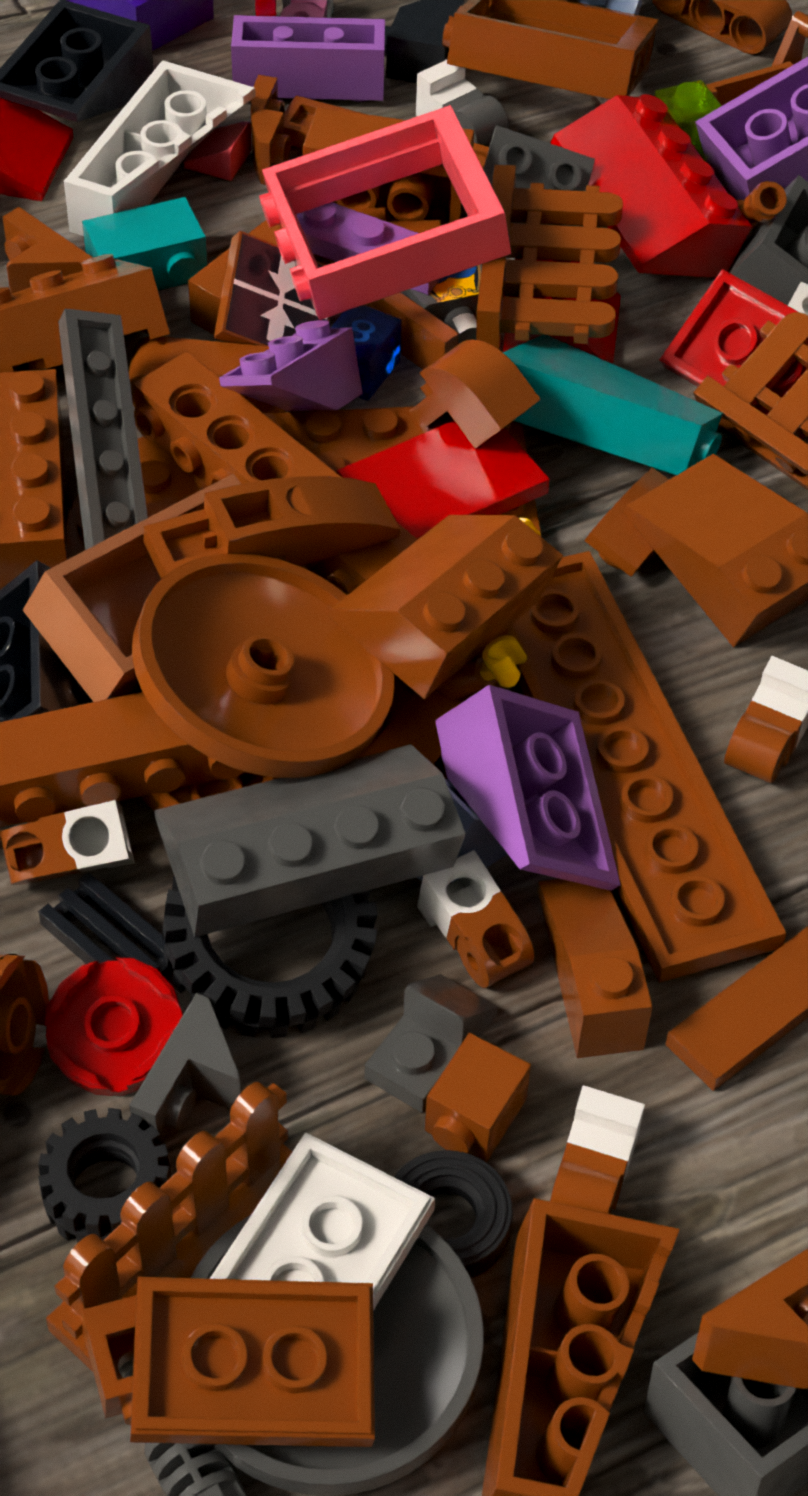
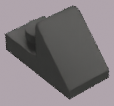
M442 974L409 983L404 992V1014L366 1062L364 1079L423 1113L426 1109L427 1095L468 1033L470 1032L480 1037L497 1015L498 1007Z
M198 993L195 994L129 1105L131 1114L134 1113L144 1119L145 1130L153 1125L160 1133L162 1145L172 1128L180 1130L186 1124L194 1108L196 1096L231 1110L234 1101L241 1093L239 1073L208 997Z

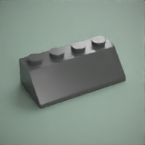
M411 744L356 758L348 764L327 773L300 778H278L155 810L156 822L194 938L452 868L466 835L443 773Z

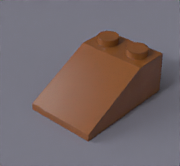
M715 454L708 456L625 506L624 514L733 648L808 600V513Z

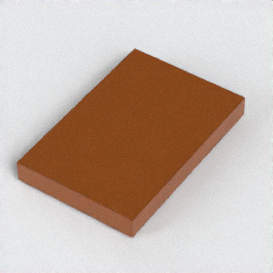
M138 1277L130 1442L372 1447L375 1440L373 1283Z

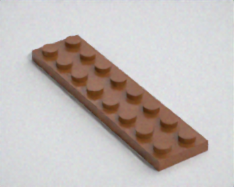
M590 551L562 557L539 602L513 623L511 636L516 638L527 655V660L523 664L516 665L521 673L518 684L525 696L579 712L621 884L615 890L658 982H664L777 950L784 944L786 931Z

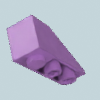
M326 320L299 324L295 327L296 333L292 336L269 341L268 350L240 358V366L219 377L220 386L285 411L338 410L363 394L352 327L330 328L329 321Z

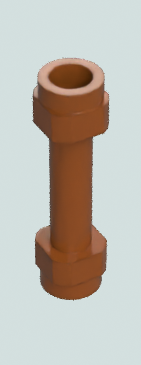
M765 181L758 184L745 200L736 201L738 202V208L752 225V230L757 222H769L782 211L786 205L787 197L781 185L776 182Z

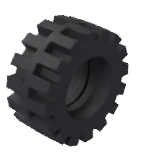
M108 1108L107 1117L98 1118L96 1109L85 1111L84 1122L77 1124L71 1117L61 1124L62 1137L52 1132L45 1142L47 1154L41 1153L38 1163L41 1196L50 1223H56L58 1233L67 1241L75 1235L78 1243L90 1234H97L104 1240L122 1223V1207L128 1197L139 1186L152 1181L160 1188L171 1178L169 1157L166 1145H162L160 1133L153 1125L145 1130L144 1119L139 1115L132 1113L126 1121L122 1119L121 1109ZM114 1160L125 1163L134 1169L136 1173L135 1182L125 1192L111 1198L97 1199L86 1196L78 1191L75 1186L77 1177L87 1167L100 1161Z

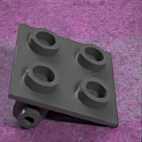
M496 125L483 170L491 186L494 164L516 165V188H530L531 183H544V189L586 191V185L589 183L595 158ZM514 222V223L526 224V222ZM541 223V225L576 226V225H566V224H546V223Z

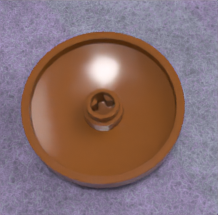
M244 553L216 554L189 561L165 575L149 593L133 633L132 658L135 674L147 701L162 721L182 740L206 756L238 770L277 778L315 776L338 769L357 758L373 742L388 715L394 695V673L328 617L330 609L347 596L342 590L319 575L298 565L262 555Z

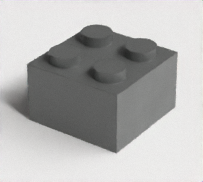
M698 1333L654 1362L643 1413L718 1496H791L808 1484V1389L702 1371L692 1360Z

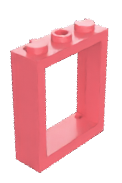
M451 105L262 170L268 193L259 195L265 218L270 228L276 225L280 226L281 229L274 231V235L284 263L287 264L294 261L296 267L290 268V274L299 300L310 299L319 320L511 254L505 212ZM443 164L468 217L344 260L318 267L296 214Z

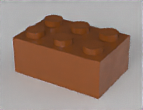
M317 107L303 145V155L406 120ZM462 128L473 148L474 130ZM443 164L332 202L349 209L385 208L386 222L440 220V225L442 226L468 217Z

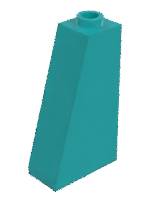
M541 335L503 352L517 366L541 399L513 421L674 475L680 474L708 456L716 455L722 440V435L716 432L723 414L720 411L549 335Z

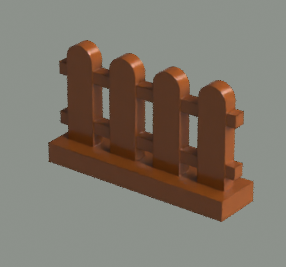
M494 164L492 188L505 212L511 254L482 264L477 304L476 340L489 343L500 350L501 333H515V340L529 341L530 334L573 336V343L588 344V337L602 338L610 335L615 329L616 312L614 308L607 303L594 302L591 299H608L617 292V271L609 265L594 264V262H611L620 254L621 237L618 232L610 228H599L597 226H613L621 221L623 213V200L621 197L614 193L599 192L600 186L586 185V191L544 189V183H531L530 188H516V165ZM514 222H526V224H520V223H514ZM541 223H546V224H566V225H583V227H580V226H560V225H541ZM510 258H523L522 260H510ZM537 259L580 261V263L537 261ZM506 295H519V297H505V296H506ZM534 296H541V297L577 298V301H575V300H556V299H537V298H533V297H534Z
M794 312L786 315L777 326L769 320L759 330L761 337L764 339L763 342L742 366L737 368L730 363L723 371V379L727 382L724 386L707 376L693 394L697 402L723 413L718 426L720 430L808 490V444L798 438L801 434L808 437V369L783 397L771 391L795 361L808 368V316L804 313ZM760 404L770 412L766 416L755 407Z
M258 1081L246 1087L234 1101L230 1110V1123L215 1137L207 1131H201L193 1136L180 1151L176 1160L177 1172L160 1188L152 1181L139 1186L124 1203L121 1210L122 1223L104 1240L97 1234H90L79 1241L68 1254L63 1265L65 1276L54 1285L56 1295L63 1302L46 1317L48 1330L92 1372L88 1349L86 1350L83 1339L82 1309L136 1295L138 1277L191 1278L197 1265L215 1242L234 1225L254 1212L290 1157L292 1151L283 1144L288 1140V1130L278 1122V1111L287 1103V1093L274 1082L268 1088Z

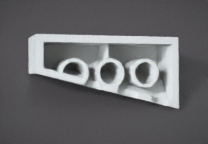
M162 60L64 180L69 231L84 236L83 220L149 205L186 156L222 121L256 96L255 87Z

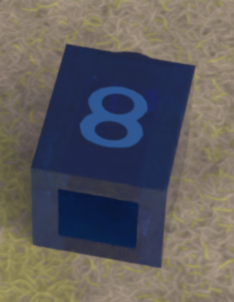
M362 305L343 312L330 328L352 327L363 393L358 397L369 401L400 362L401 319Z

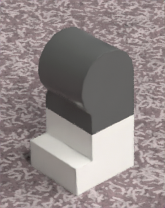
M447 60L417 74L416 116L451 105L461 127L474 130V143L484 146L491 143L496 125L509 129L508 118L502 105L496 98L484 96V93L465 79V68L449 65Z

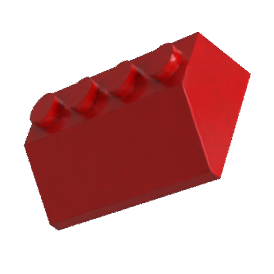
M643 94L640 97L616 95L554 134L550 142L551 144L595 158L588 183L589 186H600L599 192L614 193L623 200L621 221L616 225L607 226V228L618 232L621 237L620 247L638 273L716 278L722 269L728 272L752 225L738 208L736 199L727 193L714 175V169L703 160L692 145L690 136L678 126L668 112L667 105L661 99L648 94Z

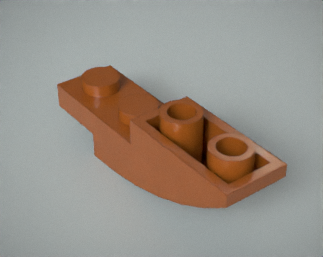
M298 476L256 481L206 492L204 494V509L145 525L143 542L162 579L169 572L189 561L216 554H255L278 558L298 566H303L398 538L400 536V528L375 483L332 476Z

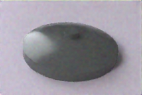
M251 1215L238 1222L215 1242L201 1259L191 1278L210 1279ZM425 1225L373 1311L375 1440L372 1447L213 1444L215 1449L221 1452L235 1467L259 1481L286 1491L317 1496L349 1495L379 1488L410 1474L433 1457L456 1432L467 1414L479 1382L483 1356V1322L477 1293L468 1272L448 1243L432 1228Z

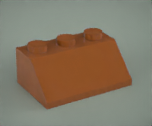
M448 515L330 609L328 617L425 699L483 650L492 640L497 638L539 602L563 555L516 515Z

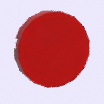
M116 957L117 961L108 960L99 963L97 960L80 966L59 984L46 1008V1044L50 1058L73 1085L94 1095L124 1096L138 1091L183 1016L178 996L171 984L156 968L134 958Z

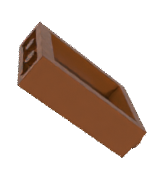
M468 0L454 13V17L449 16L448 23L444 27L442 45L449 48L447 64L611 99L616 95L630 96L648 71L659 19L569 0Z

